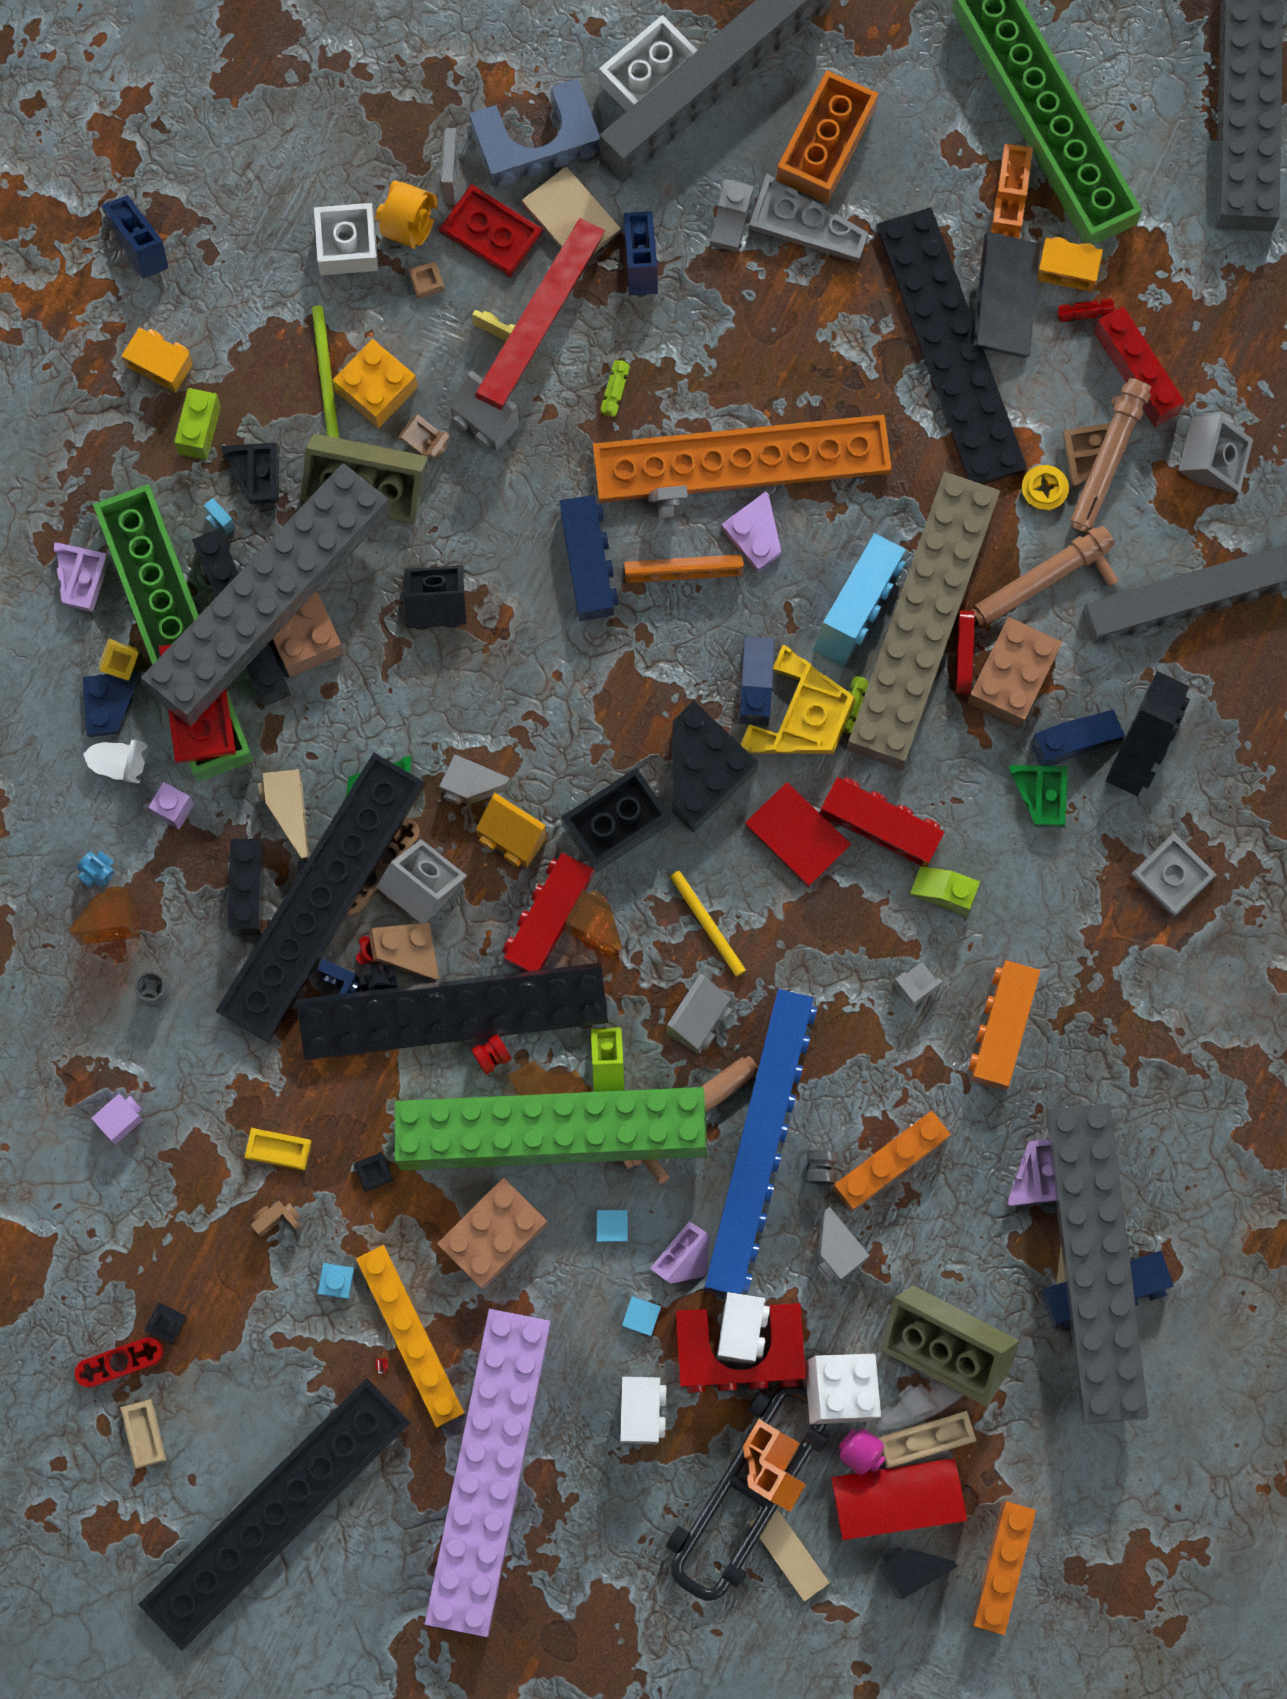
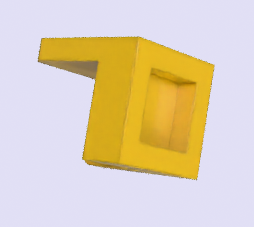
M108 638L99 663V669L101 672L129 681L139 652L135 647Z

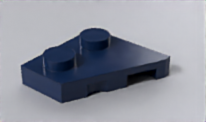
M140 671L132 672L129 681L110 674L83 677L86 732L88 737L119 734L124 722V715L129 710L133 701L134 691L137 684L141 682L142 674Z

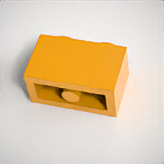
M1061 237L1046 238L1040 257L1037 281L1093 292L1103 249H1098L1089 243H1081L1080 245L1070 243Z
M140 327L121 355L125 367L175 393L193 366L189 350L185 346L174 342L172 345L165 341L164 337L155 330L149 329L146 331Z

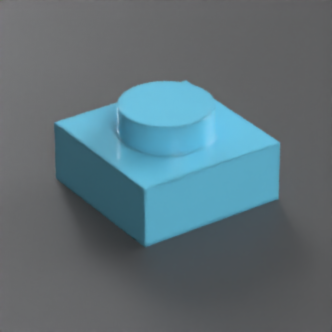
M213 498L204 505L207 513L205 519L214 530L219 528L228 535L235 529L232 518Z
M323 1263L318 1294L350 1299L355 1269L353 1267Z

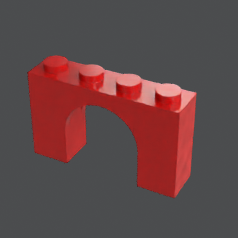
M801 1303L769 1305L770 1347L768 1354L761 1363L746 1370L728 1368L720 1363L712 1353L709 1344L707 1309L676 1311L680 1388H687V1393L706 1392L705 1387L718 1386L719 1392L736 1391L737 1385L749 1384V1390L767 1389L768 1383L780 1382L781 1388L798 1387L799 1381L806 1379Z

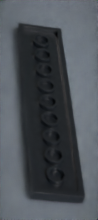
M932 207L877 223L876 230L966 478L986 485L1026 472L1025 460L984 349L973 347L975 324Z
M373 752L215 1011L216 1013L269 1044L426 786V782Z
M601 963L296 999L304 1060L490 1038L496 1034L506 1036L608 1023Z
M366 1378L138 1605L176 1646L183 1651L411 1422Z

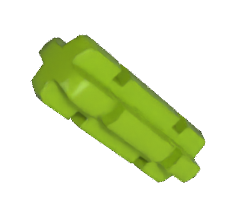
M615 360L611 368L613 375H609L604 393L606 400H602L600 412L605 416L614 417L617 415L619 408L617 402L621 401L626 383L624 377L628 376L630 368L629 364L625 361Z
M854 676L849 688H852V690L848 692L855 697L856 701L843 733L850 734L855 724L853 719L856 720L864 699L862 694L866 693L869 685L865 678Z

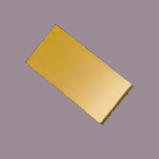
M251 1128L244 1158L306 1171L312 1140Z

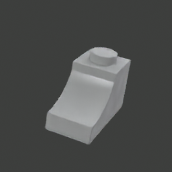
M725 179L710 239L711 246L738 252L752 203L754 186Z

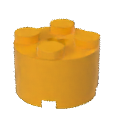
M394 180L389 187L385 203L378 206L375 214V220L380 222L379 230L381 236L416 249L415 245L421 246L430 234L435 219L430 218L432 209L437 210V197L426 190Z

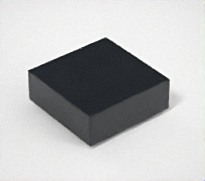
M383 1152L353 1163L365 1193L394 1182Z

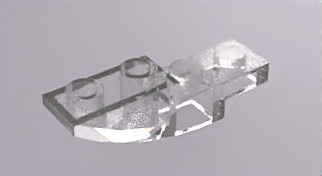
M935 1379L928 1384L932 1388L930 1392L921 1383L915 1388L910 1384L897 1396L900 1402L893 1409L887 1405L881 1411V1417L875 1419L878 1423L873 1429L876 1432L891 1431L921 1422L941 1412L961 1398L963 1394Z

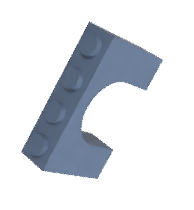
M578 78L551 87V100L560 121L561 129L552 142L542 147L528 148L514 142L506 132L497 105L469 113L470 126L492 186L498 184L508 185L514 182L515 179L526 175L529 177L536 176L544 169L553 166L560 168L578 158H591L600 151V135Z

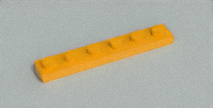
M382 1245L356 1258L436 1428L464 1415L463 1408L385 1246Z

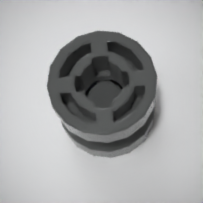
M153 971L145 972L135 982V992L146 1005L159 1006L167 1000L169 987L158 973Z
M808 1150L807 1161L810 1166L806 1172L805 1182L834 1185L837 1175L834 1172V1165L837 1163L838 1153L828 1150Z

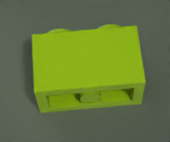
M188 388L174 441L178 454L204 460L208 459L221 408L216 393Z

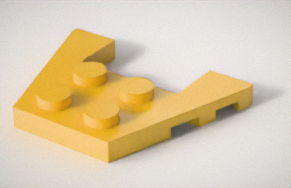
M782 645L773 670L775 673L800 681L778 733L749 724L740 745L749 754H834L855 704V697L828 676L815 669L804 658L802 659L795 654L788 646Z

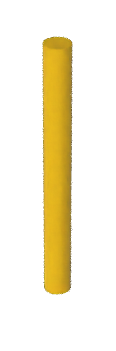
M677 871L672 874L670 879L735 976L738 977L743 974L746 969L682 873Z

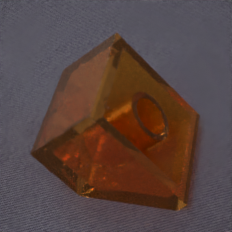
M120 886L106 888L105 893L96 894L72 924L70 934L80 945L141 937L137 902L128 889L124 890Z
M583 890L565 921L566 933L619 962L622 958V944L611 906L607 903L608 899L597 891L592 890L589 893Z

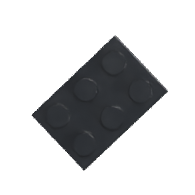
M636 767L561 816V823L587 863L594 869V873H597L670 825V815Z

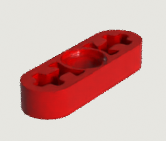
M958 611L955 694L970 695L972 690L974 611Z
M151 1337L131 1342L80 1361L74 1371L75 1379L80 1385L87 1388L103 1385L159 1364L164 1356V1348L158 1340ZM148 1343L151 1347H157V1352L153 1353L154 1359L149 1361L146 1356L136 1359L139 1365L134 1367L135 1361L133 1355L129 1352L130 1349L134 1348V1353L138 1354L145 1351V1345ZM116 1354H124L128 1359L126 1369L121 1372H116L111 1367V1360ZM104 1359L105 1369L110 1376L105 1377V1372L101 1371L93 1375L94 1381L92 1382L87 1378H82V1374L86 1372L85 1366L89 1365L91 1368L97 1369L102 1367L99 1361Z

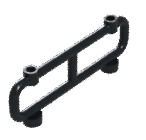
M802 1386L779 1387L772 1396L760 1390L750 1405L748 1412L765 1423L770 1424L785 1398L794 1396L808 1405L807 1389ZM827 1424L812 1425L785 1472L796 1478L812 1450L814 1449L817 1452L821 1450L828 1438L823 1433ZM751 1431L690 1531L678 1525L665 1545L666 1548L676 1553L671 1563V1574L674 1581L681 1588L704 1601L719 1599L728 1591L731 1585L735 1588L739 1586L746 1574L741 1568L779 1506L750 1489L748 1482L738 1476L748 1460L744 1458L743 1445ZM732 1487L763 1508L732 1560L725 1568L718 1583L712 1588H706L689 1578L684 1573L683 1566Z

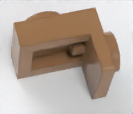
M416 414L409 421L398 439L415 453L432 459L434 457L438 458L448 446L445 442L450 435L445 431L439 432L419 414Z
M278 1201L271 1208L265 1206L253 1216L255 1221L251 1226L259 1236L263 1237L280 1221L286 1218L297 1231L301 1228L297 1222L301 1216L290 1203L284 1207Z

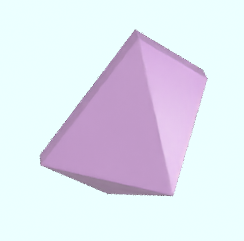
M689 1221L650 1269L670 1284L706 1276L710 1236Z

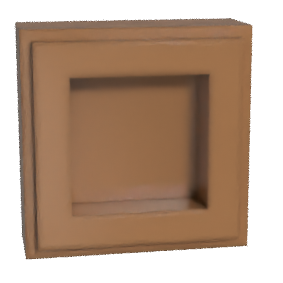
M436 261L408 270L417 299L445 291Z

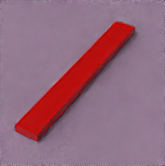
M582 218L578 219L477 389L475 398L499 410L503 409L603 239L604 229Z

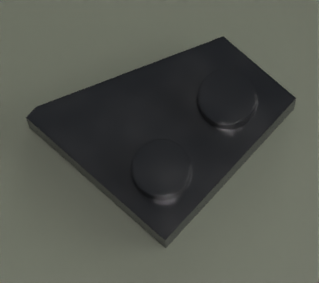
M276 442L222 446V452L227 458L246 500L250 504L279 502L280 446Z

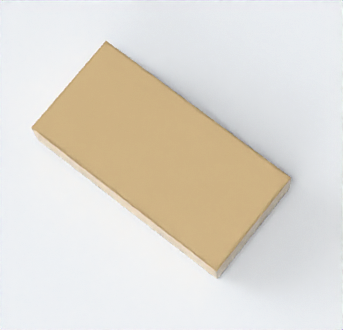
M152 1399L120 1407L135 1469L167 1461Z

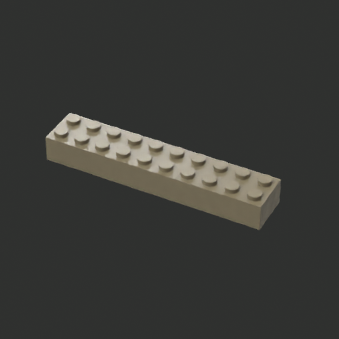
M944 472L846 748L847 751L903 770L1000 490Z

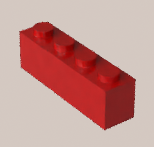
M1122 306L1100 318L1094 334L1126 384L1129 378H1133L1151 386L1149 391L1151 394L1148 403H1144L1142 409L1154 428L1179 415L1185 401L1125 307Z
M847 777L844 779L836 778L820 809V814L823 817L921 867H928L945 831L940 829V824L928 818L922 820L914 816V812L906 806L898 805L896 807L886 802L887 798L878 792L871 791V793L864 791L860 788V784L853 779Z
M561 853L558 860L555 858L551 860L545 874L549 875L545 884H538L531 897L534 904L529 912L523 911L516 925L520 928L515 938L510 936L503 947L502 953L505 954L504 962L521 972L542 970L594 876L593 868L564 853Z

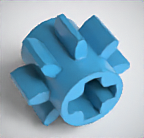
M102 851L97 856L93 852H89L77 865V870L81 872L77 878L90 889L95 884L102 888L115 873L110 867L114 862Z

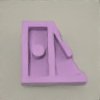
M766 491L721 525L722 530L757 572L781 555L770 498Z
M55 542L54 551L58 558L59 567L57 568L58 579L61 581L60 593L62 603L66 607L93 612L111 557L106 553Z

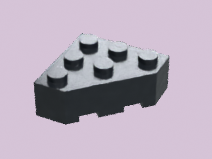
M1159 671L1156 672L1140 704L1135 719L1132 721L1117 754L1118 756L1114 759L1105 782L1137 797L1142 787L1149 788L1156 772L1151 770L1155 763L1161 765L1167 753V748L1170 742L1173 741L1190 702V698L1186 697L1189 685Z
M693 701L673 720L672 812L695 832L757 771L758 761L697 702Z

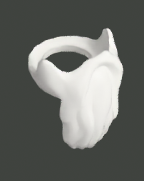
M131 740L130 745L102 742L89 747L83 756L87 766L96 774L116 780H124L129 783H140L136 776L143 772L145 762L141 753L148 748V745L137 740Z

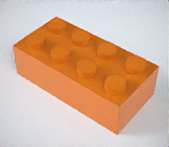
M826 70L777 166L776 181L828 204L876 109L879 93Z

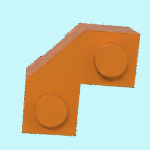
M758 1419L743 1445L744 1458L748 1459L750 1475H747L748 1487L791 1512L806 1486L805 1483L785 1472L800 1443Z

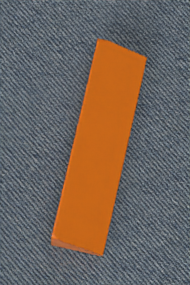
M741 555L624 562L625 582L627 583L739 577L743 575L744 562Z

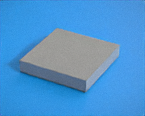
M446 128L444 130L441 186L445 206H455L459 159L456 128Z
M1173 833L1130 876L1174 918L1217 874Z

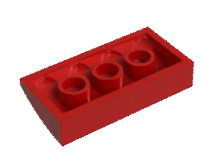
M955 1458L881 1469L875 1473L868 1471L863 1475L855 1473L831 1477L841 1541L967 1521Z

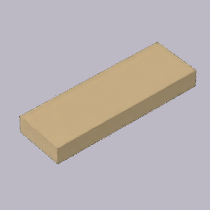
M967 1411L878 1437L885 1446L882 1456L886 1458L884 1460L886 1468L976 1442Z
M777 1509L759 1539L803 1602H805L830 1582ZM754 1518L748 1524L752 1526L756 1518Z

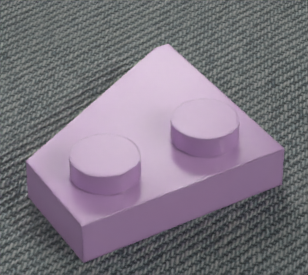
M1049 1139L1029 1141L1027 1143L1007 1201L1008 1207L1056 1202Z

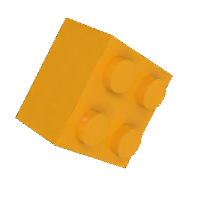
M373 338L333 379L335 392L378 429L418 388L416 375Z

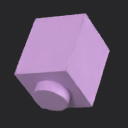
M163 782L148 808L154 817L179 830L194 803L189 795Z
M118 1094L91 1119L116 1145L143 1121L138 1114L142 1108L131 1096L125 1100L122 1095Z

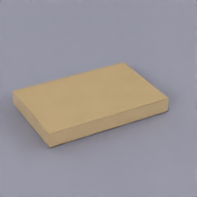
M567 166L522 199V205L560 249L579 218L605 230L604 237L595 252L621 233V228Z

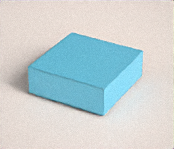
M597 1210V1242H628L627 1210Z
M632 1296L622 1327L651 1337L661 1306Z

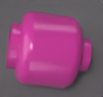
M852 1428L838 1446L841 1450L839 1457L842 1462L859 1475L865 1474L868 1470L875 1473L886 1459L881 1455L885 1446L881 1440L867 1429L860 1428L856 1431Z

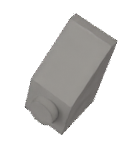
M454 754L440 784V791L444 794L443 798L453 804L460 805L462 802L470 805L491 797L494 793L499 794L507 791L510 787V778Z

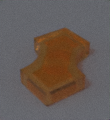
M535 1060L508 1075L519 1095L590 1092L577 1070L565 1074H555L542 1069Z

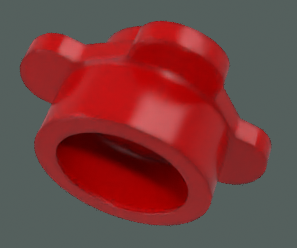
M368 936L361 937L358 941L360 949L359 953L355 956L356 962L360 965L379 963L373 960V955L369 954V950H372L370 938Z

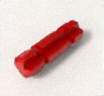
M1111 298L1101 299L1099 303L1097 300L1074 303V306L1065 304L1058 306L1057 316L1059 322H1069L1071 318H1074L1075 321L1098 318L1100 314L1104 317L1115 311V306Z

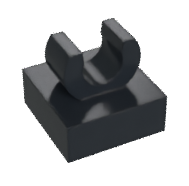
M158 1302L144 1330L173 1345L187 1316Z

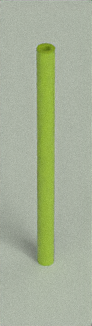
M318 305L312 307L326 430L327 436L339 438L323 306Z

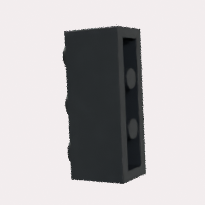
M230 839L228 929L232 935H262L265 846L261 839Z

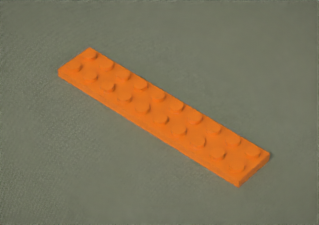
M885 415L593 443L599 503L648 498L650 491L663 487L687 485V494L883 475L891 474L892 470Z

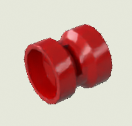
M498 1034L489 1038L487 1044L483 1046L477 1045L471 1049L485 1075L493 1072L497 1065H505L512 1061L511 1055Z

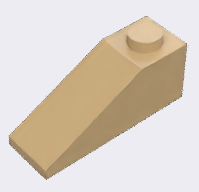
M296 769L263 773V783H258L260 801H265L269 811L301 860L307 861L309 859V847L300 771Z

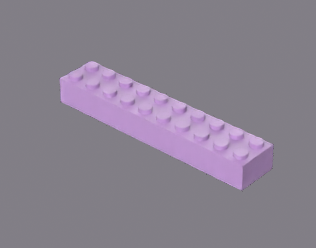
M489 1309L425 1625L489 1637L551 1328V1321Z

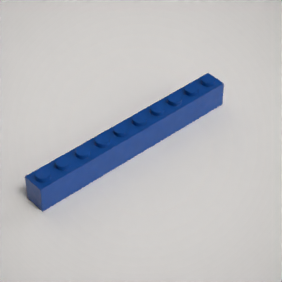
M782 989L777 991L704 1290L727 1295V1292L742 1294V1291L747 1293L749 1291L752 1274H748L747 1269L749 1261L756 1262L760 1244H756L754 1241L756 1232H763L767 1217V1214L761 1213L764 1201L770 1202L774 1184L769 1183L771 1171L778 1172L781 1154H777L776 1150L778 1142L785 1143L789 1125L783 1124L785 1113H792L796 1098V1095L790 1094L793 1082L799 1084L803 1066L798 1065L800 1053H807L810 1036H806L805 1031L807 1024H814L817 1007L812 1006L814 997Z

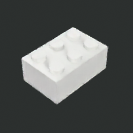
M662 15L599 68V84L627 112L692 56L697 49Z

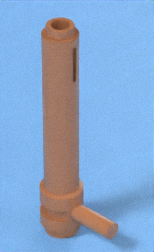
M1129 378L1128 383L1124 384L1120 393L1122 396H1115L1111 400L1115 414L1070 519L1072 522L1071 528L1086 534L1088 529H1092L1135 424L1142 418L1144 413L1142 408L1144 403H1148L1151 394L1149 391L1151 386L1140 380Z
M1104 526L1092 528L1086 532L1085 537L1079 536L1074 539L1066 549L973 606L974 609L971 610L974 611L975 623L978 626L982 624L986 626L1082 565L1086 567L1094 562L1109 587L1117 583L1119 580L1104 557L1105 554L1110 552V548L1115 545L1109 531Z
M747 1056L745 1059L741 1057L701 1086L704 1087L706 1096V1113L756 1077L755 1073L758 1072V1066L750 1056ZM656 1159L620 1161L627 1170L633 1166L637 1168L643 1163L660 1184L669 1179V1175Z

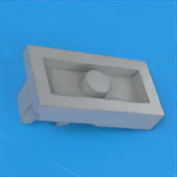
M687 485L656 488L649 492L648 503L657 502L659 518L674 516V506L680 505L679 500L688 497Z

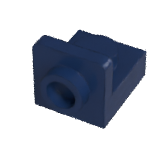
M322 959L317 969L323 975L322 981L337 988L340 983L343 984L339 994L358 992L360 984L357 983L358 977L356 973Z

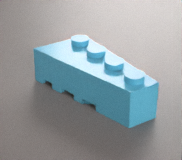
M875 533L873 534L826 616L813 649L814 652L845 667L856 645L862 644L868 632L866 626L869 621L872 623L875 621L881 609L878 605L880 600L888 598L894 585L890 583L893 576L899 578L906 565V562L902 560L905 548Z

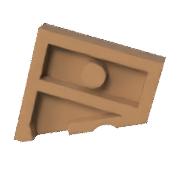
M1110 423L1069 429L1062 432L1071 487L1078 486L1088 478Z
M429 922L379 927L369 930L374 961L382 962L384 965H393L398 970L406 973H416L426 977V980L430 982H435L439 979Z

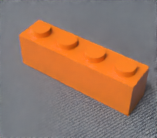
M1008 960L1004 961L1001 968L996 967L991 983L996 985L993 997L988 995L983 1012L989 1015L986 1025L980 1024L975 1041L981 1044L978 1054L972 1053L967 1071L973 1072L970 1081L1005 1091L1009 1087L1041 970Z
M931 1110L835 1183L832 1189L850 1213H852L948 1140L951 1134Z
M1007 1501L1001 1503L970 1626L1005 1635L1037 1510Z

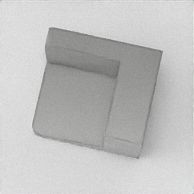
M920 963L908 973L904 972L898 976L893 985L912 1008L941 986L942 980L939 977L935 979L927 967Z

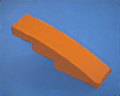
M1004 144L991 226L992 233L1020 239L1033 148Z

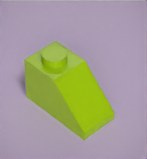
M920 866L910 895L967 916L980 881L954 871Z
M621 1027L591 1029L594 1092L625 1091Z

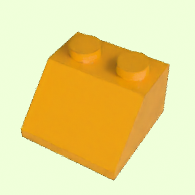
M496 793L492 796L476 828L477 836L480 837L478 841L483 846L492 851L497 848L505 853L504 859L516 867L522 864L528 868L547 840L545 824Z

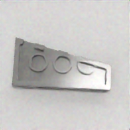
M766 174L749 224V230L857 263L860 261L868 237V232L837 214L829 213L822 209V205L815 201L810 202L798 195V191L789 186L781 185L775 181L774 177Z

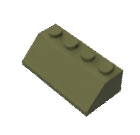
M313 433L305 449L300 501L306 502L338 467L344 463L388 498L390 513L385 518L415 524L426 480L428 456Z
M913 1285L894 1298L880 1350L974 1401L988 1406L1012 1368L1019 1340Z

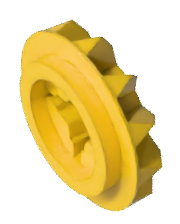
M1039 465L1027 472L1022 481V494L1027 504L1034 506L1037 511L1041 509L1051 511L1061 506L1069 492L1068 480L1064 473L1050 465ZM1042 478L1046 486L1054 487V489L1049 491L1048 498H1046L1043 491L1036 490L1040 488Z

